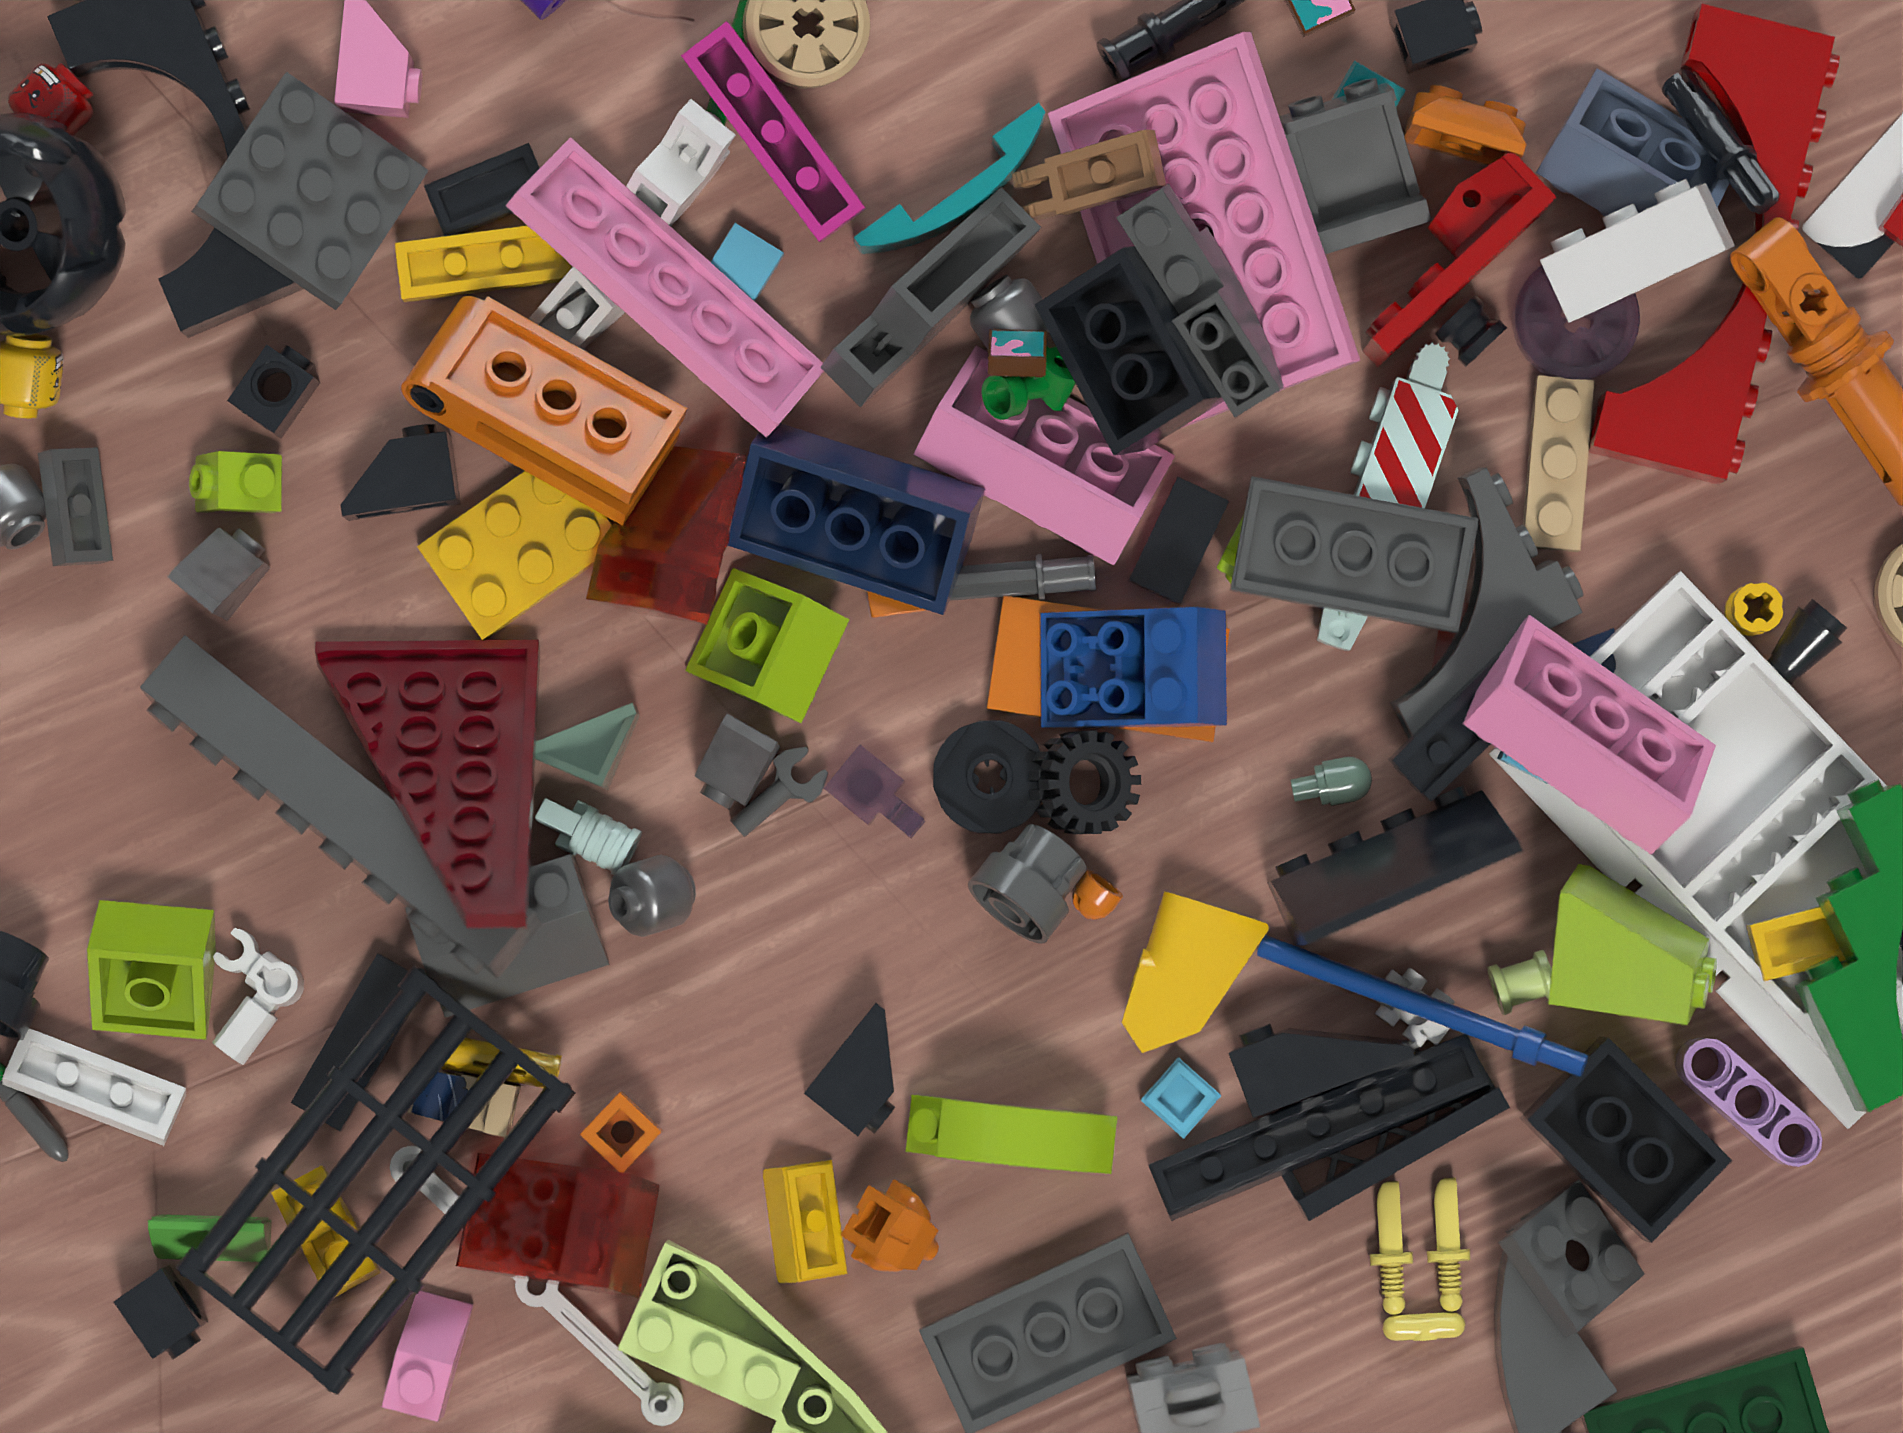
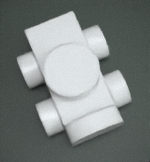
M1408 968L1403 976L1391 970L1385 977L1388 981L1423 993L1421 989L1427 982L1425 978L1411 968ZM1438 988L1431 995V997L1447 1003H1455L1452 998ZM1377 1001L1381 1006L1375 1014L1392 1027L1395 1026L1399 1019L1407 1023L1409 1026L1403 1035L1410 1041H1416L1420 1048L1427 1039L1433 1044L1438 1045L1450 1029Z

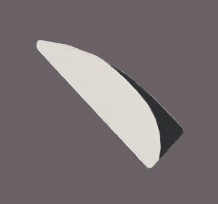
M1903 114L1803 225V231L1857 279L1863 278L1895 242L1878 230V227L1903 193Z

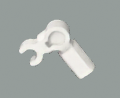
M234 928L231 934L240 940L244 946L242 956L232 961L225 955L216 952L213 959L218 966L226 971L245 973L247 975L245 983L257 991L253 998L246 996L212 1043L232 1059L244 1065L278 1020L274 1015L280 1006L292 1005L300 999L304 991V980L302 974L295 967L284 963L268 951L263 955L260 954L255 938L244 930Z

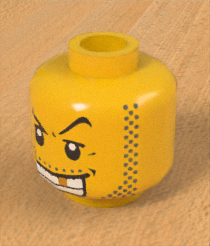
M37 333L26 336H6V340L0 341V404L4 405L3 414L16 418L32 419L38 417V409H45L58 403L64 358L60 350L51 346L52 338Z

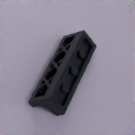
M1480 1062L1490 1085L1489 1090L1463 1103L1451 1105L1450 1107H1453V1109L1435 1119L1436 1112L1427 1115L1425 1124L1412 1132L1401 1128L1388 1131L1403 1137L1386 1147L1384 1146L1388 1132L1379 1135L1375 1153L1363 1160L1340 1154L1341 1151L1328 1156L1331 1160L1325 1181L1306 1192L1303 1191L1292 1171L1282 1175L1283 1181L1304 1218L1308 1221L1313 1220L1509 1109L1510 1106L1500 1088L1494 1086L1482 1063ZM1338 1160L1354 1164L1334 1175Z

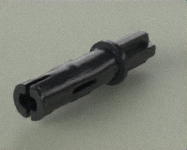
M1691 69L1683 70L1681 76L1679 73H1676L1668 78L1662 87V93L1676 108L1688 128L1717 165L1715 168L1717 177L1720 180L1727 179L1750 211L1756 212L1759 215L1767 212L1770 207L1778 202L1779 192L1755 161L1757 156L1756 150L1752 145L1743 144Z

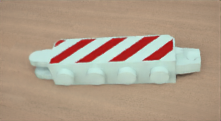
M1433 342L1430 345L1425 344L1424 348L1419 349L1420 353L1417 352L1416 358L1412 359L1414 362L1410 365L1406 379L1396 377L1391 384L1390 390L1383 387L1379 388L1369 416L1370 420L1378 422L1371 444L1365 441L1360 442L1350 473L1360 476L1354 492L1355 496L1425 508L1458 413V408L1452 395L1440 392L1447 374L1446 367L1449 366L1448 361L1450 358L1447 356L1449 352L1444 350L1445 347H1440L1439 343L1437 345H1434ZM1322 608L1317 641L1337 649L1350 651L1367 616Z

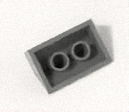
M569 854L530 867L528 907L534 911L542 926L498 979L485 968H482L477 975L450 954L455 944L440 932L432 940L409 921L427 975L435 980L442 989L471 1010L610 965L575 856ZM408 907L405 908L406 913L408 915L411 912V909H409ZM440 1004L445 1018L454 1015Z

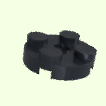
M1000 720L977 721L958 728L944 741L934 761L933 789L941 809L954 823L975 833L1001 834L1022 825L1035 813V809L1041 804V800H1031L1029 790L1039 789L1038 781L1028 780L1029 771L1040 770L1041 767L1040 764L1033 761L1037 752H1040L1037 743L1023 729ZM989 761H995L1003 767L999 776L1006 783L996 793L993 787L990 788V794L983 793L976 788L979 783V777L973 772L975 767L981 762H984L986 767H989Z

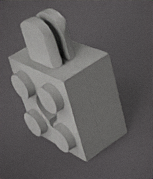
M1225 1343L1192 1350L1194 1360L1178 1364H1172L1169 1356L1144 1360L1135 1364L1137 1373L1126 1375L1139 1433H1237L1260 1427L1245 1359L1238 1350L1229 1351V1347H1226Z

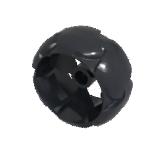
M30 113L0 114V186L7 199L0 203V244L13 251L33 247L42 267L52 282L44 289L29 293L17 292L6 285L7 280L0 273V335L3 336L32 335L61 327L73 319L83 316L94 307L112 285L120 270L126 246L122 230L119 227V223L123 220L126 213L125 201L117 178L106 159L91 143L67 133L66 125ZM44 181L49 189L38 192Z

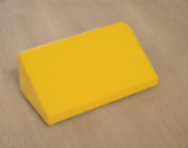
M832 1160L764 1169L763 1180L778 1282L796 1283L847 1274Z

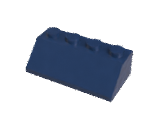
M780 423L767 438L759 432L751 443L726 545L944 615L973 537L985 489Z

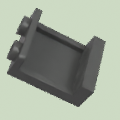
M1376 78L1365 79L1347 85L1343 88L1345 96L1323 102L1320 95L1298 100L1288 105L1289 114L1279 116L1325 254L1432 221L1427 201L1420 193L1394 103L1397 100L1394 89L1387 83L1378 85Z

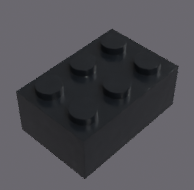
M1135 246L1121 248L1035 304L1041 319L1114 456L1144 451L1224 401L1172 320L1179 314Z
M1599 1037L1584 1052V1054L1588 1055V1060L1581 1077L1565 1071L1520 1119L1642 1240L1652 1243L1733 1160L1608 1037Z

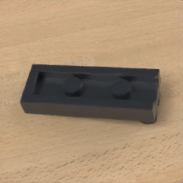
M1499 651L1388 759L1394 765V768L1427 801L1432 802L1491 744L1482 740L1463 723L1478 687L1502 651Z

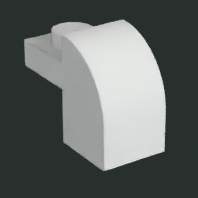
M690 99L676 115L661 143L634 171L626 187L669 226H672L723 164L730 153L728 147L736 134L724 126L717 116L707 112Z

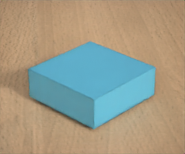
M735 223L711 263L753 301H756L782 260L784 252Z
M1177 1057L1140 1101L1184 1139L1222 1095Z

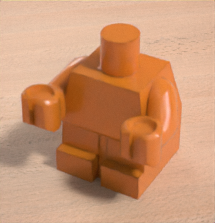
M894 1179L886 1193L868 1185L856 1206L859 1209L858 1214L853 1213L841 1233L842 1237L856 1245L851 1257L874 1270L899 1272L903 1269L917 1270L922 1260H932L939 1249L938 1242L934 1239L939 1230L931 1223V1214L921 1198L909 1186Z

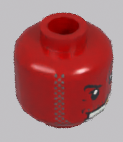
M61 62L55 68L43 63L37 65L10 92L8 104L14 113H30L58 121L67 126V133L74 136L93 116V108L88 100L94 94Z

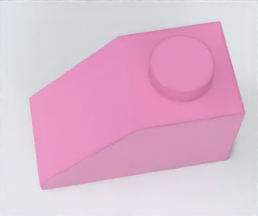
M344 0L334 103L344 112L409 118L410 103L420 102L422 69L414 68V61L409 52L366 0Z
M421 1290L415 1295L396 1350L382 1403L383 1408L436 1422L444 1416L474 1304Z

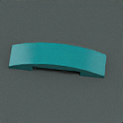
M1040 103L1034 105L992 136V146L1001 159L914 222L901 204L897 205L854 237V245L861 254H871L906 248L936 237L967 219L1001 187H1005L1012 178V174L1019 170L1029 155L1045 119V110Z

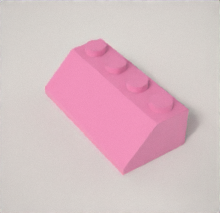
M975 346L937 406L913 455L960 481L984 488V495L1004 504L1031 519L1035 524L1049 529L1081 547L1087 553L1093 554L1114 566L1175 455L1154 444L1144 451L1114 456L1089 408L1070 397L1061 411H1054L1041 398L1028 400L1027 406L1021 414L1005 420L994 418L987 411L982 400L983 382L987 377L991 376V374H988V352Z
M1530 615L1522 622L1478 687L1463 723L1482 740L1500 749L1523 765L1531 774L1549 783L1569 797L1577 806L1586 809L1615 829L1622 837L1632 841L1651 855L1691 817L1716 747L1714 743Z

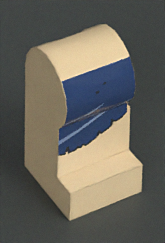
M439 1071L407 1112L444 1122L478 1077L459 1072L453 1074ZM504 1082L469 1128L505 1138L512 1129L521 1086Z

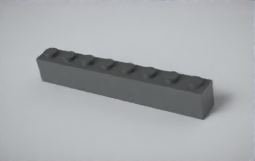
M184 635L140 686V689L152 702L147 708V712L171 732H174L179 725L195 737L189 745L212 765L216 766L223 759L238 771L232 779L253 798L259 801L264 794H267L280 805L275 814L297 833L302 835L309 828L324 841L318 848L338 866L345 870L351 862L368 875L362 883L386 904L389 905L396 897L411 909V912L406 916L407 920L427 937L433 940L440 932L455 944L450 954L477 975L482 968H485L498 979L542 926L534 911L528 907L527 928H467L395 801L187 636Z

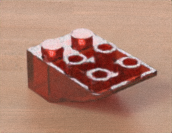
M674 446L624 525L622 526L614 522L599 542L586 599L638 614L707 624L710 610L716 599V585L723 554L729 543V528L736 498L742 487V472L746 455Z
M477 1154L474 1175L477 1174L491 1154ZM518 1158L494 1188V1191L497 1193L490 1203L485 1200L463 1228L456 1266L585 1291L639 1298L660 1185L630 1173Z

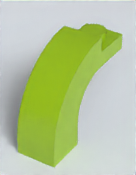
M911 1095L906 1152L991 1164L1112 1174L1117 1116Z

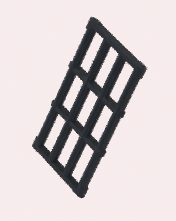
M415 965L411 967L397 985L400 988L399 992L339 1068L334 1065L327 1075L330 1077L328 1082L268 1158L261 1157L255 1165L258 1169L209 1233L197 1248L191 1246L175 1266L180 1275L207 1291L312 1374L313 1378L325 1386L327 1391L339 1395L354 1376L351 1370L413 1292L418 1294L425 1284L422 1282L424 1277L483 1202L486 1200L490 1203L497 1194L494 1188L555 1111L560 1113L576 1093L569 1083L563 1082L553 1073L550 1074L442 989L435 980L426 974L423 968H418ZM428 993L451 1011L454 1016L387 1101L383 1103L357 1081ZM473 1029L500 1051L429 1139L403 1119V1116ZM517 1065H519L545 1085V1087L477 1174L474 1175L448 1153ZM350 1093L374 1112L375 1116L316 1191L311 1194L286 1175L285 1172L345 1096ZM395 1129L421 1149V1151L357 1231L333 1212L331 1208L392 1130ZM440 1164L463 1182L466 1188L403 1267L376 1246V1244ZM278 1185L302 1204L303 1207L233 1294L207 1274V1271L274 1186ZM322 1220L349 1241V1243L282 1328L278 1330L252 1308ZM368 1256L391 1274L394 1279L326 1366H324L298 1344Z

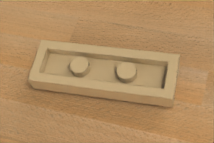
M1540 375L1535 377L1523 525L1530 533L1537 549L1579 552L1581 549L1594 380Z

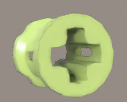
M1544 950L1534 952L1533 959L1508 967L1500 968L1497 964L1487 967L1491 987L1502 1015L1512 1013L1513 1006L1542 997H1546L1549 1000L1552 968Z

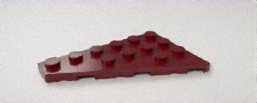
M539 639L315 642V655L319 670L466 927L527 928L540 673Z

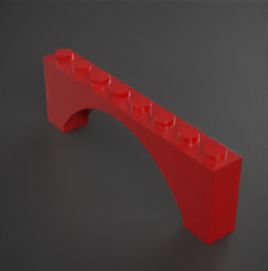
M1702 3L1693 14L1680 68L1685 70L1691 69L1714 95L1743 144L1752 145L1756 150L1757 156L1755 161L1779 192L1778 202L1770 207L1767 212L1760 215L1755 212V233L1774 218L1786 220L1798 231L1800 221L1791 218L1796 197L1805 198L1812 177L1813 165L1805 163L1809 143L1819 142L1825 124L1826 110L1819 109L1818 106L1823 87L1832 88L1839 66L1840 55L1832 54L1835 36ZM1742 283L1730 310L1713 334L1677 367L1649 383L1622 394L1606 391L1599 397L1590 433L1589 453L1717 485L1727 480L1729 472L1738 473L1745 450V441L1737 439L1742 417L1749 419L1752 417L1759 392V385L1751 384L1756 362L1764 364L1767 358L1773 333L1772 330L1764 328L1767 313L1748 286Z

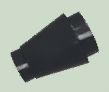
M1811 599L1804 609L1799 606L1797 607L1767 661L1792 685L1798 677L1800 678L1843 643L1839 640V637L1845 632L1847 627L1815 600Z

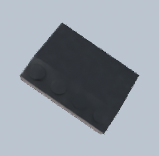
M1462 785L1437 796L1433 800L1437 809L1416 818L1412 808H1409L1380 821L1384 832L1363 841L1360 831H1356L1328 843L1331 855L1310 863L1307 853L1275 866L1279 877L1267 882L1294 945H1307L1522 852L1523 849L1520 842L1483 790L1468 795L1465 786Z

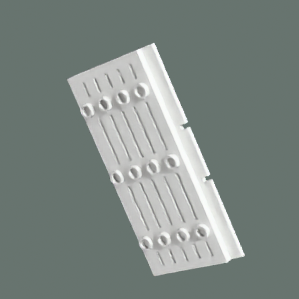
M1680 571L1665 583L1590 656L1601 664L1613 654L1616 659V669L1613 674L1716 745L1691 817L1652 855L1632 841L1622 837L1615 829L1586 809L1577 806L1569 797L1550 784H1546L1498 760L1497 757L1501 750L1497 747L1489 755L1604 875L1624 887L1635 878L1641 885L1635 894L1709 938L1707 957L1717 958L1716 975L1723 970L1729 977L1716 992L1829 1111L1849 1129L1866 1112L1855 1111L1795 988V985L1809 979L1807 972L1803 971L1763 981L1760 967L1754 959L1746 925L1819 907L1815 898L1830 891L1826 883L1828 880L1856 867L1859 868L1862 875L1865 874L1866 871L1836 810L1851 804L1847 795L1849 792L1869 782L1879 779L1883 787L1887 785ZM1899 945L1897 1004L1903 1035V951Z

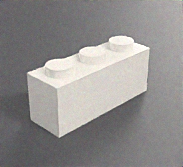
M1684 179L1656 192L1655 197L1659 204L1638 213L1635 205L1631 204L1602 218L1606 229L1586 238L1581 228L1551 242L1555 253L1541 259L1540 262L1569 323L1735 246L1706 183L1690 188L1687 180Z

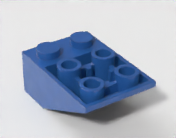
M1180 607L1040 613L1041 728L1227 726L1226 610Z

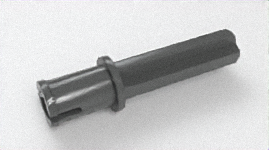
M1037 554L1036 560L962 566L949 601L1039 594L1040 600L1045 599V593L1096 591L1094 556L1092 554L1085 557L1042 560V554Z

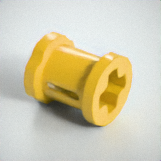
M1749 583L1730 594L1725 602L1724 615L1743 636L1752 637L1770 631L1779 624L1783 617V599L1777 589L1768 583ZM1759 597L1764 602L1760 612L1765 619L1757 618L1749 622L1744 617L1748 606L1743 602V599L1750 601Z

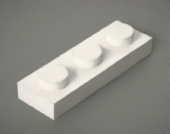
M30 1028L24 1040L18 1041L2 1077V1082L5 1086L163 1146L186 1097L185 1087Z

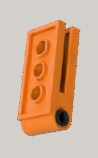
M472 296L462 297L401 385V391L406 400L421 413L622 526L677 443L681 432L679 427L687 412V408L490 297H487L485 301Z

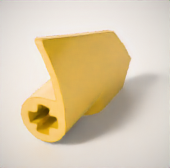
M1164 891L1147 948H1143L1128 995L1129 999L1121 1021L1141 1053L1201 1031L1268 932L1269 926L1267 923Z

